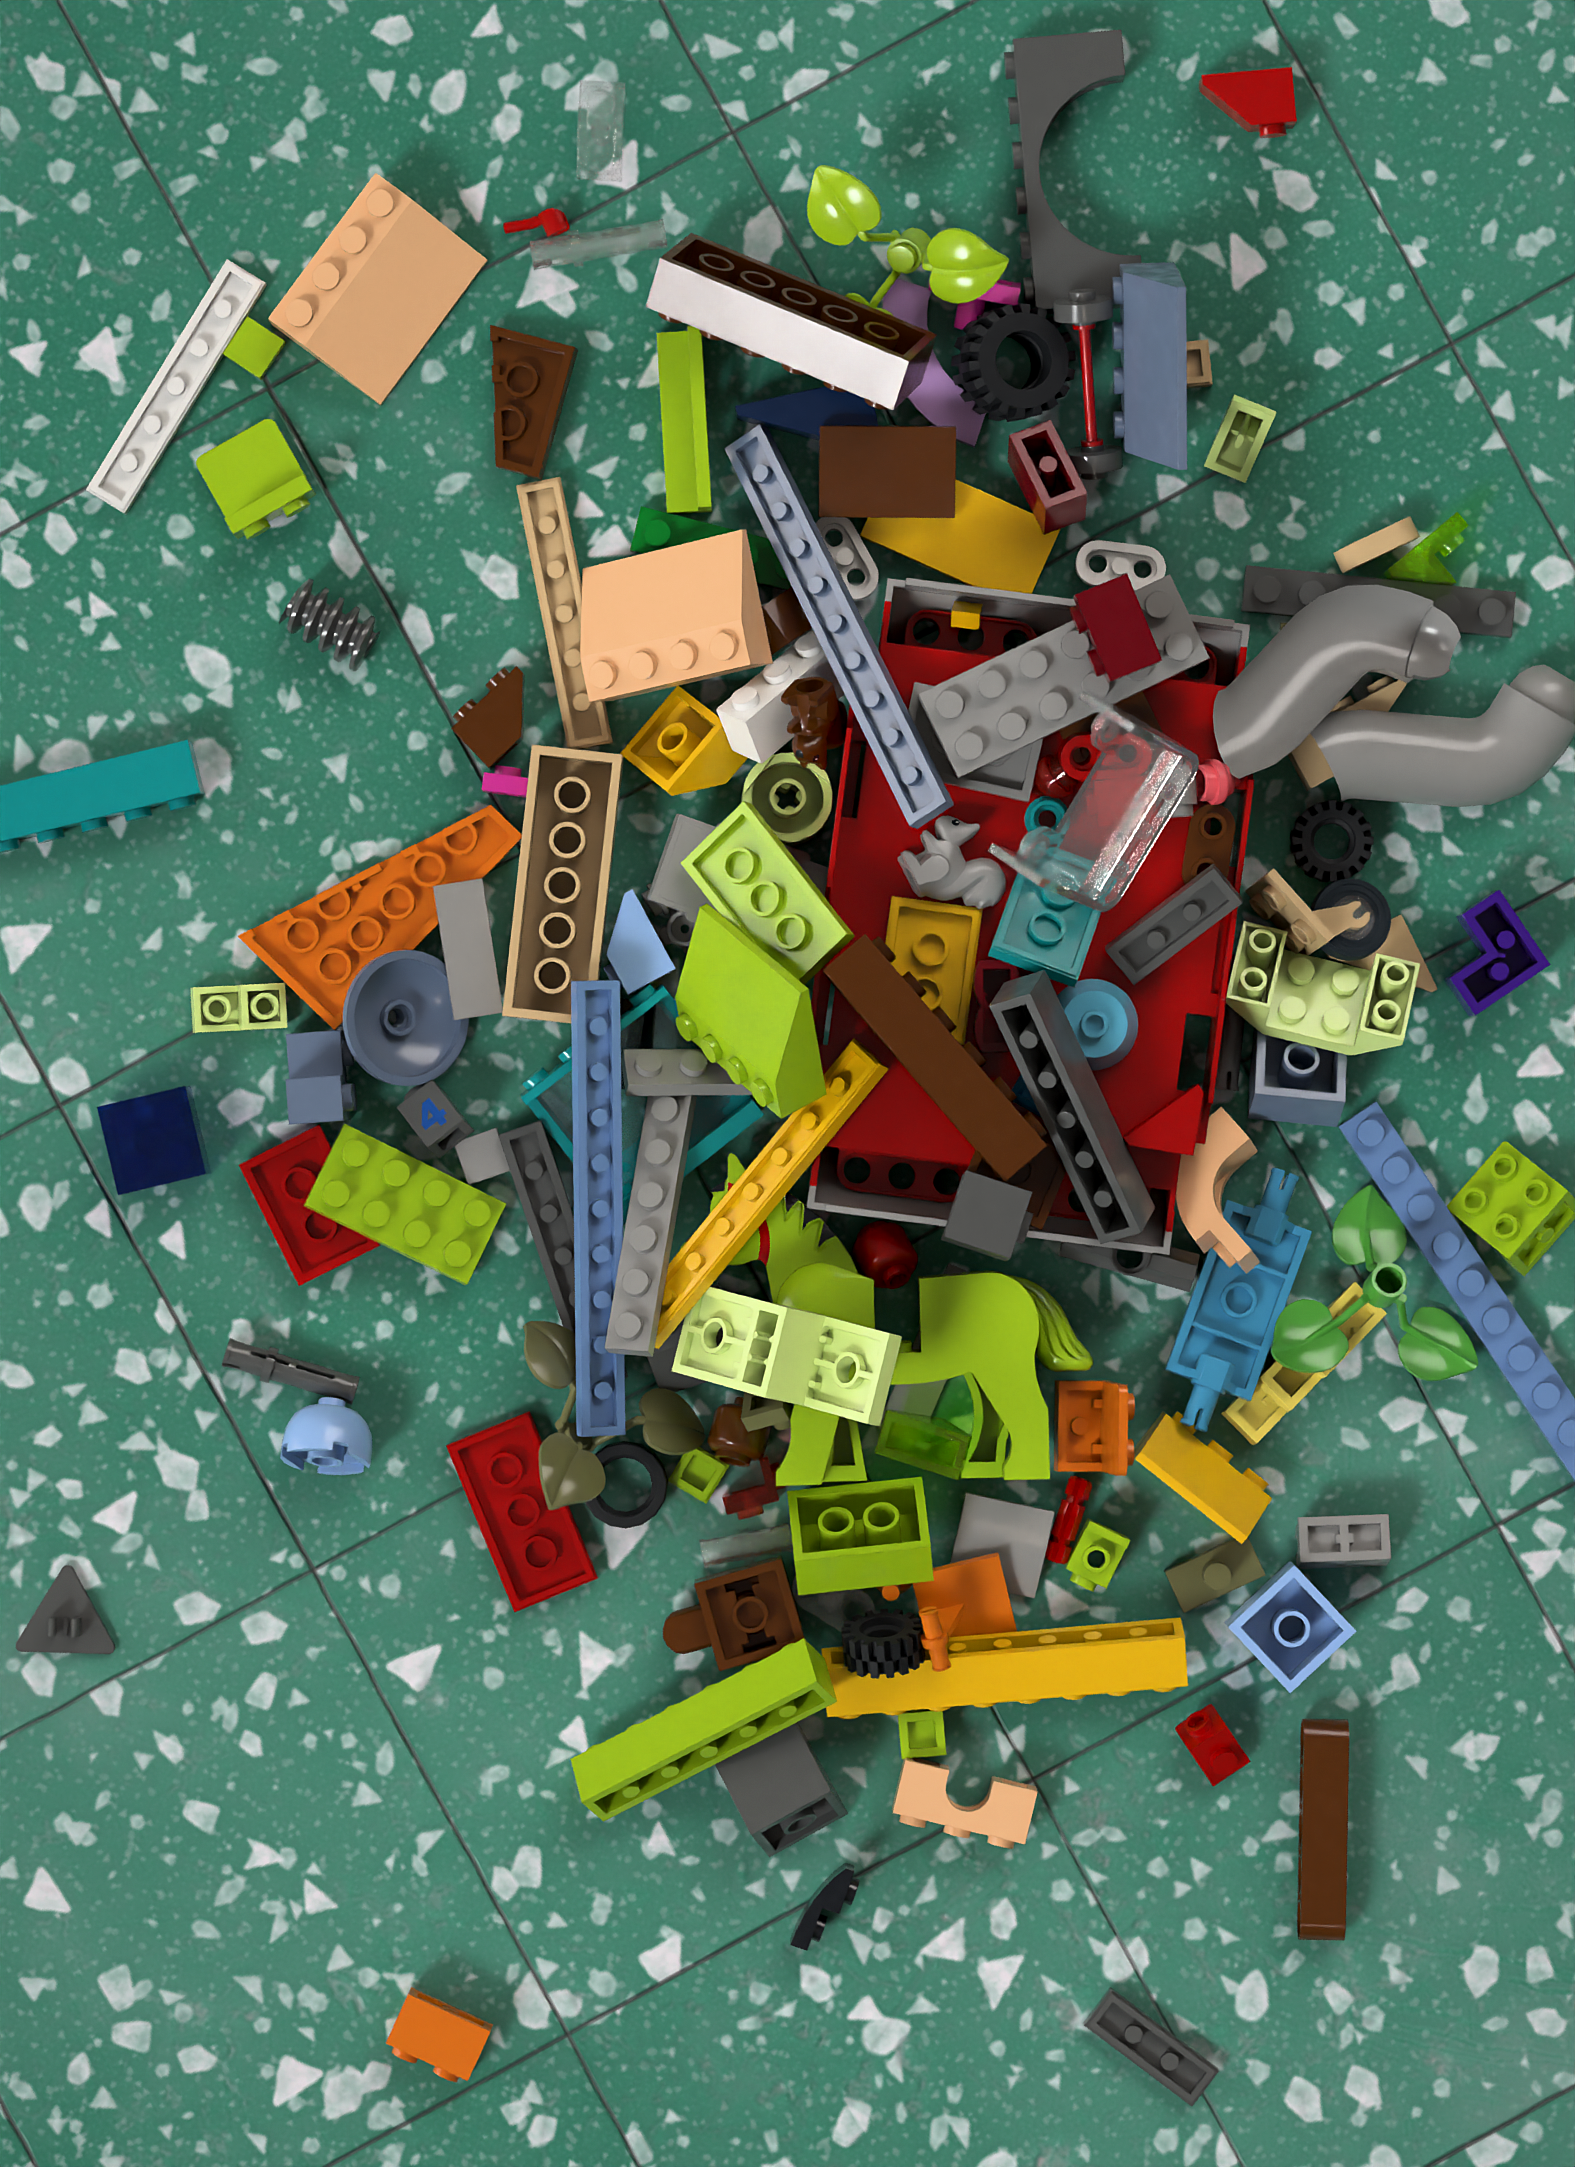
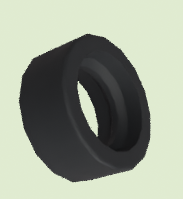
M621 1441L608 1444L594 1454L600 1460L603 1469L616 1459H635L643 1464L650 1473L652 1482L651 1493L648 1499L635 1510H615L605 1503L600 1494L593 1500L585 1502L597 1519L609 1526L627 1529L643 1525L658 1513L666 1498L668 1479L665 1467L655 1452L640 1443Z

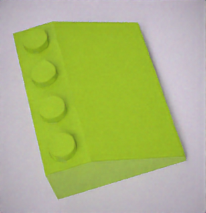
M708 903L699 907L675 996L679 1015L676 1017V1026L682 1037L686 1041L692 1040L699 1046L710 1062H717L723 1067L735 1084H742L748 1089L760 1106H767L782 1119L827 1094L809 989Z

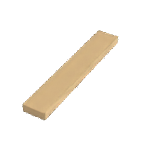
M561 477L516 485L568 749L581 750L611 744L613 740L605 701L589 702L580 659L582 583Z

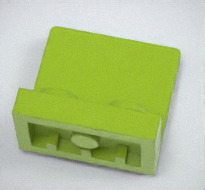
M1506 1141L1500 1144L1447 1205V1208L1455 1217L1496 1249L1523 1276L1532 1269L1575 1220V1198L1570 1192Z

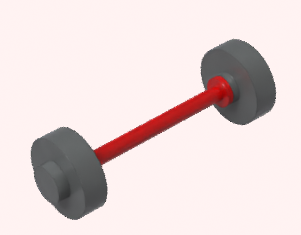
M1075 289L1068 291L1069 297L1053 301L1054 321L1073 323V329L1079 330L1086 439L1081 440V446L1070 448L1066 451L1077 473L1081 474V479L1097 480L1108 477V472L1123 467L1122 447L1104 445L1103 439L1097 438L1090 329L1096 328V321L1113 317V304L1111 296L1096 295L1095 289Z

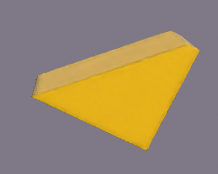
M954 601L951 613V627L979 630L983 604Z

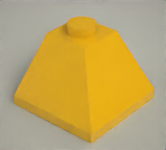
M676 686L620 753L671 796L726 784L748 759L732 751L719 716L680 686Z

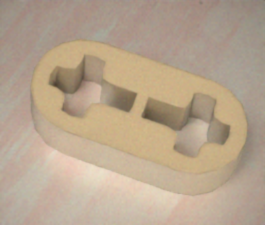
M1407 517L1333 554L1344 574L1418 539L1420 536L1411 517Z

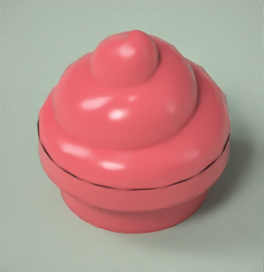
M1208 759L1202 765L1195 766L1197 801H1205L1206 804L1220 805L1226 801L1228 796L1233 794L1235 787L1241 782L1239 778L1230 773V768L1219 760Z

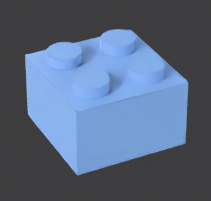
M1291 1561L1284 1565L1224 1622L1289 1693L1296 1689L1356 1632Z

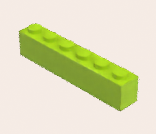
M803 1638L796 1643L784 1646L780 1651L757 1663L747 1665L740 1672L705 1687L703 1691L684 1701L668 1706L664 1711L641 1723L631 1725L624 1732L600 1744L589 1747L587 1751L570 1759L581 1802L604 1822L837 1702L825 1658Z

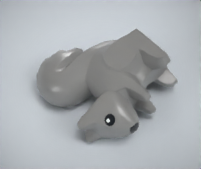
M941 816L935 821L934 825L937 839L929 831L924 830L920 835V839L925 850L918 855L905 850L897 858L911 888L918 897L927 896L941 901L962 897L966 906H976L978 909L997 904L1006 891L1005 874L998 863L992 859L982 857L966 862L959 847L979 831L980 825L977 823L967 824L955 817Z

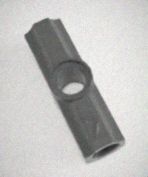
M1061 1242L1058 1256L1190 1292L1200 1254L1170 1246L1169 1255L1141 1252V1259L1136 1266L1124 1268L1118 1263V1249Z

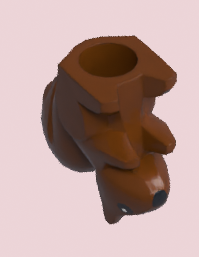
M807 677L796 679L781 696V701L785 705L791 706V712L794 717L787 726V732L795 734L792 741V750L803 768H806L811 763L824 770L827 767V749L839 748L845 741L848 721L846 707L837 698L833 683L825 678Z

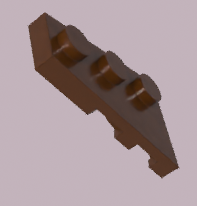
M490 325V341L493 347L492 382L494 383L495 412L493 414L496 467L542 480L578 349L570 345Z

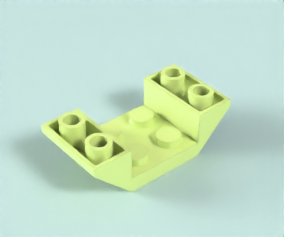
M1243 921L1227 989L1226 1003L1264 1035L1350 1056L1403 1045L1420 963L1376 953L1371 970H1366L1301 953L1296 954L1292 951L1284 950L1288 931Z

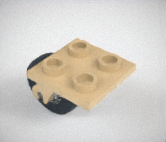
M1274 868L1245 890L1251 898L1249 900L1251 907L1260 917L1265 920L1270 919L1278 929L1288 931L1285 946L1296 954L1310 955L1320 948L1329 956L1339 960H1360L1377 951L1385 942L1390 931L1391 913L1385 897L1376 887L1359 879H1341L1329 884L1317 894L1310 908Z

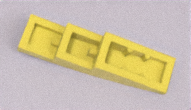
M1353 1282L1327 1307L1331 1313L1332 1320L1341 1315L1363 1295V1289L1356 1282ZM1367 1303L1346 1322L1337 1327L1345 1334L1349 1342V1349L1344 1358L1387 1314L1382 1308H1377ZM1274 1359L1261 1372L1251 1401L1236 1397L1221 1414L1252 1445H1255L1322 1378L1327 1377L1336 1366L1324 1372L1303 1373L1286 1368Z

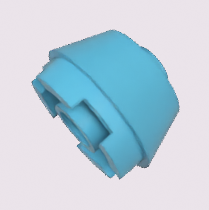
M1085 979L1077 981L1075 988L1067 986L1057 995L1091 1070L1109 1068L1120 1062L1129 1053L1137 1037L1138 1017L1131 999L1122 989L1104 980Z

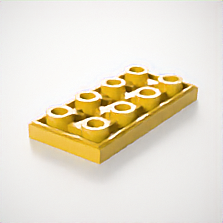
M955 479V518L868 517L860 537L969 586L1032 594L1060 529L1044 535L1033 513Z

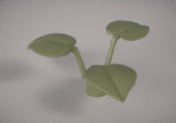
M529 1321L523 1326L525 1333L524 1354L529 1369L541 1383L548 1387L563 1389L569 1385L570 1388L562 1414L555 1422V1427L558 1431L549 1435L542 1442L539 1449V1474L548 1509L555 1510L566 1505L588 1502L596 1498L603 1491L606 1481L604 1469L597 1456L591 1452L598 1445L617 1435L597 1436L595 1438L577 1436L576 1422L569 1423L568 1421L576 1401L575 1333L556 1323ZM656 1388L646 1392L639 1401V1410L642 1416H635L625 1421V1431L637 1425H644L643 1436L645 1442L651 1448L664 1454L681 1455L689 1453L700 1447L706 1438L704 1427L691 1406L680 1395L668 1389Z

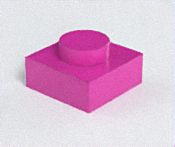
M495 765L494 773L484 772L482 791L485 793L526 798L528 778L521 777L522 769Z

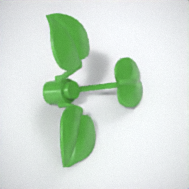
M1373 1185L1361 1189L1347 1201L1339 1212L1332 1228L1331 1238L1335 1253L1342 1262L1348 1265L1365 1263L1366 1269L1372 1272L1363 1284V1295L1334 1320H1332L1329 1309L1321 1302L1301 1299L1289 1304L1280 1313L1275 1323L1271 1346L1273 1358L1284 1367L1297 1372L1318 1373L1329 1370L1344 1358L1349 1349L1347 1337L1337 1327L1346 1322L1367 1303L1377 1308H1386L1395 1303L1397 1305L1400 1328L1407 1332L1398 1343V1355L1409 1373L1422 1380L1441 1381L1473 1371L1478 1366V1358L1474 1346L1461 1325L1447 1312L1435 1307H1422L1413 1314L1410 1324L1408 1323L1405 1307L1407 1296L1403 1294L1407 1286V1277L1403 1269L1394 1264L1406 1247L1407 1235L1405 1227L1394 1210L1381 1198Z

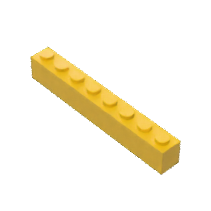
M1181 1617L950 1637L946 1645L949 1661L951 1662L949 1669L941 1672L933 1671L929 1651L925 1649L924 1663H919L920 1667L913 1670L909 1668V1673L905 1675L896 1672L893 1678H887L886 1674H880L879 1679L871 1678L870 1673L864 1677L858 1676L857 1671L851 1673L848 1671V1667H845L843 1646L821 1648V1654L825 1658L837 1702L826 1707L827 1717H838L841 1719H855L862 1714L873 1713L894 1716L903 1714L908 1710L919 1709L940 1712L954 1706L966 1705L986 1708L996 1703L1012 1701L1032 1704L1039 1702L1041 1699L1058 1697L1078 1700L1086 1695L1105 1693L1112 1696H1124L1132 1691L1151 1689L1157 1692H1169L1177 1687L1188 1686L1186 1644Z

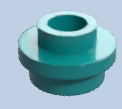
M1043 796L1037 798L1026 809L1024 816L1025 827L1028 833L1036 840L1041 842L1056 841L1069 828V810L1061 800L1055 797ZM1051 811L1055 815L1056 822L1053 827L1044 828L1039 824L1038 817L1041 812Z

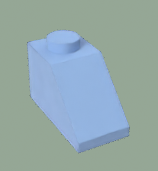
M631 889L624 893L606 954L611 964L603 968L609 980H620V989L624 987L627 994L631 995L646 985L675 971L676 968L634 890Z

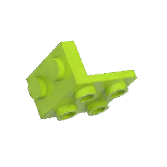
M272 419L262 420L200 455L196 461L199 472L223 512L227 525L237 539L246 536L247 540L262 534L271 527L269 521L284 513L288 518L310 506L308 499L316 495L280 429Z

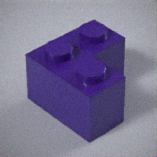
M1495 890L1456 916L1481 954L1444 980L1469 1016H1476L1551 964L1502 892Z

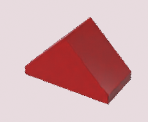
M1194 1084L1122 1136L1126 1145L1194 1156L1204 1094L1199 1084Z

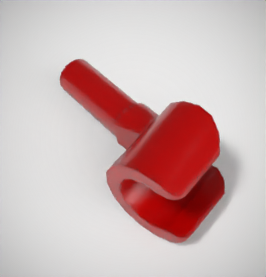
M556 208L546 209L539 213L538 216H533L532 218L503 223L505 234L543 226L547 238H553L570 230V225L564 212Z

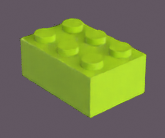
M922 1476L787 1491L798 1595L934 1581Z

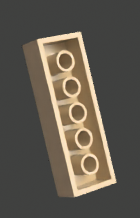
M532 745L502 1016L571 1024V981L599 980L624 760L622 754Z

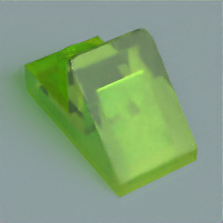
M1456 512L1383 574L1390 580L1455 585L1457 583L1456 580L1434 554L1439 551L1445 558L1465 541L1460 533L1469 525Z

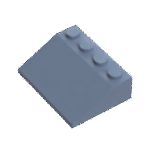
M1174 262L1120 264V277H1112L1113 305L1120 304V322L1112 323L1113 350L1121 349V367H1113L1112 373L1113 394H1121V411L1113 412L1114 439H1121L1124 451L1177 470H1187L1186 286Z

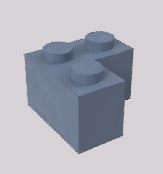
M333 1030L286 1034L289 1079H285L289 1125L350 1120V1111H357V1093L355 1084H347L346 1066L354 1065V1057L351 1054L346 1039H344V1031Z

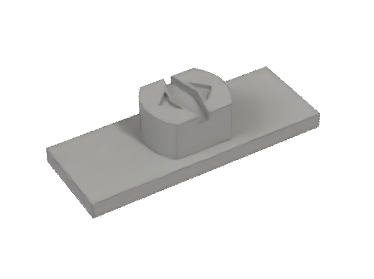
M483 879L433 886L453 1019L459 1020L502 1013L503 1007Z

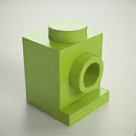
M1087 1518L1070 1553L1068 1562L1064 1565L1067 1570L1073 1572L1069 1580L1094 1592L1097 1584L1107 1589L1131 1540L1127 1536ZM1094 1550L1103 1552L1105 1557L1102 1565L1098 1567L1091 1566L1087 1560L1089 1553Z

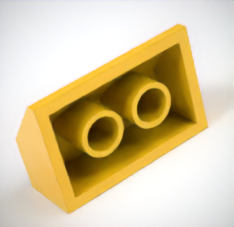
M1163 1411L1134 1447V1459L1243 1544L1272 1500L1264 1492L1269 1484L1250 1468H1247L1241 1474L1231 1466L1229 1461L1233 1458V1455L1213 1439L1206 1446L1193 1435L1197 1430L1194 1429V1424L1189 1427L1180 1423L1181 1418H1183L1181 1413L1177 1411L1171 1418Z

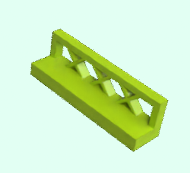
M687 326L688 331L656 333L667 513L670 514L712 512L702 334L699 332V329L693 326Z

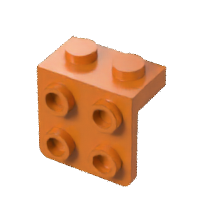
M1055 1380L1054 1471L1105 1472L1115 1476L1127 1475L1128 1466L1133 1465L1135 1453L1134 1442L1132 1439H1128V1420H1133L1135 1399L1133 1393H1128V1386L1126 1384L1108 1380Z

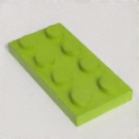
M743 801L681 862L682 866L718 913L804 985L855 937L751 803Z
M343 1124L303 1206L463 1285H467L506 1203L347 1124Z

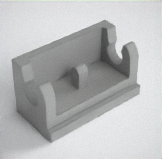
M1389 1514L1297 1518L1298 1523L1295 1528V1537L1298 1542V1552L1296 1554L1298 1569L1387 1566L1391 1560Z

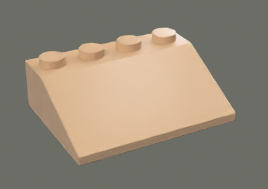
M375 173L271 313L268 320L280 332L379 405H382L488 260L415 201Z
M746 529L582 569L580 659L589 702L619 700L773 664Z

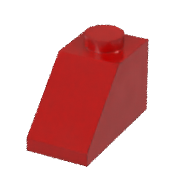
M1292 67L1201 75L1199 92L1247 132H1259L1260 138L1282 137L1287 135L1286 129H1293L1297 122Z

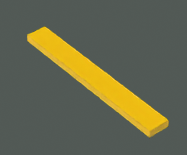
M853 1039L823 1075L827 1094L790 1115L668 1265L655 1348L659 1349L888 1071V1068L861 1042Z

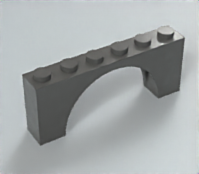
M1121 30L1016 38L1012 41V52H1004L1006 80L1014 79L1016 97H1008L1010 125L1018 124L1019 142H1012L1014 170L1022 169L1023 187L1015 188L1017 214H1026L1027 232H1019L1021 259H1030L1031 277H1023L1025 304H1034V308H1043L1047 310V314H1054L1053 301L1069 297L1068 291L1090 288L1096 290V295L1112 297V277H1120V264L1142 263L1141 255H1120L1105 252L1082 242L1072 235L1060 223L1049 207L1044 196L1039 174L1041 146L1046 133L1057 116L1069 104L1085 93L1102 86L1123 82L1125 65ZM1120 304L1113 305V309L1120 308Z

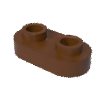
M1207 804L1197 809L1189 821L1181 868V877L1184 885L1197 876V868L1202 863L1209 865L1214 863L1226 879L1228 877L1236 828L1235 820L1231 812L1225 807ZM1215 818L1220 822L1221 831L1219 834L1213 836L1206 833L1204 824L1207 819Z

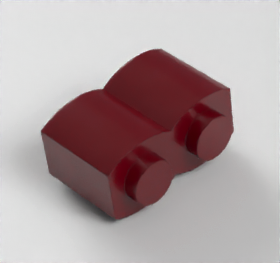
M980 960L974 970L973 993L979 1009L975 1015L973 1033L980 1053L1011 1052L990 1009V1004L1004 982L1020 977L1017 966L1001 960Z

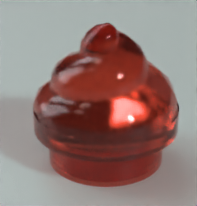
M1058 753L1054 756L1046 755L1038 762L1037 772L1034 777L1035 784L1032 787V791L1039 796L1064 798L1074 792V786L1079 784L1080 780L1070 777L1062 769Z

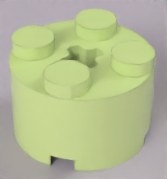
M793 752L773 754L762 764L758 762L751 769L743 786L741 803L743 801L751 803L784 845L794 847L811 840L822 830L832 809L833 792L825 770H821L811 763L806 768H803ZM790 789L796 793L794 802L798 806L794 809L788 805L785 809H781L778 806L780 798L775 793L780 791L786 794Z

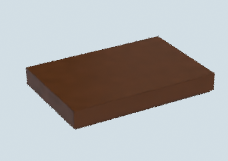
M819 425V517L955 518L956 426Z

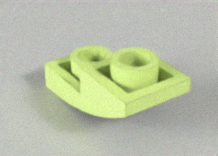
M285 983L190 988L193 1033L287 1028Z

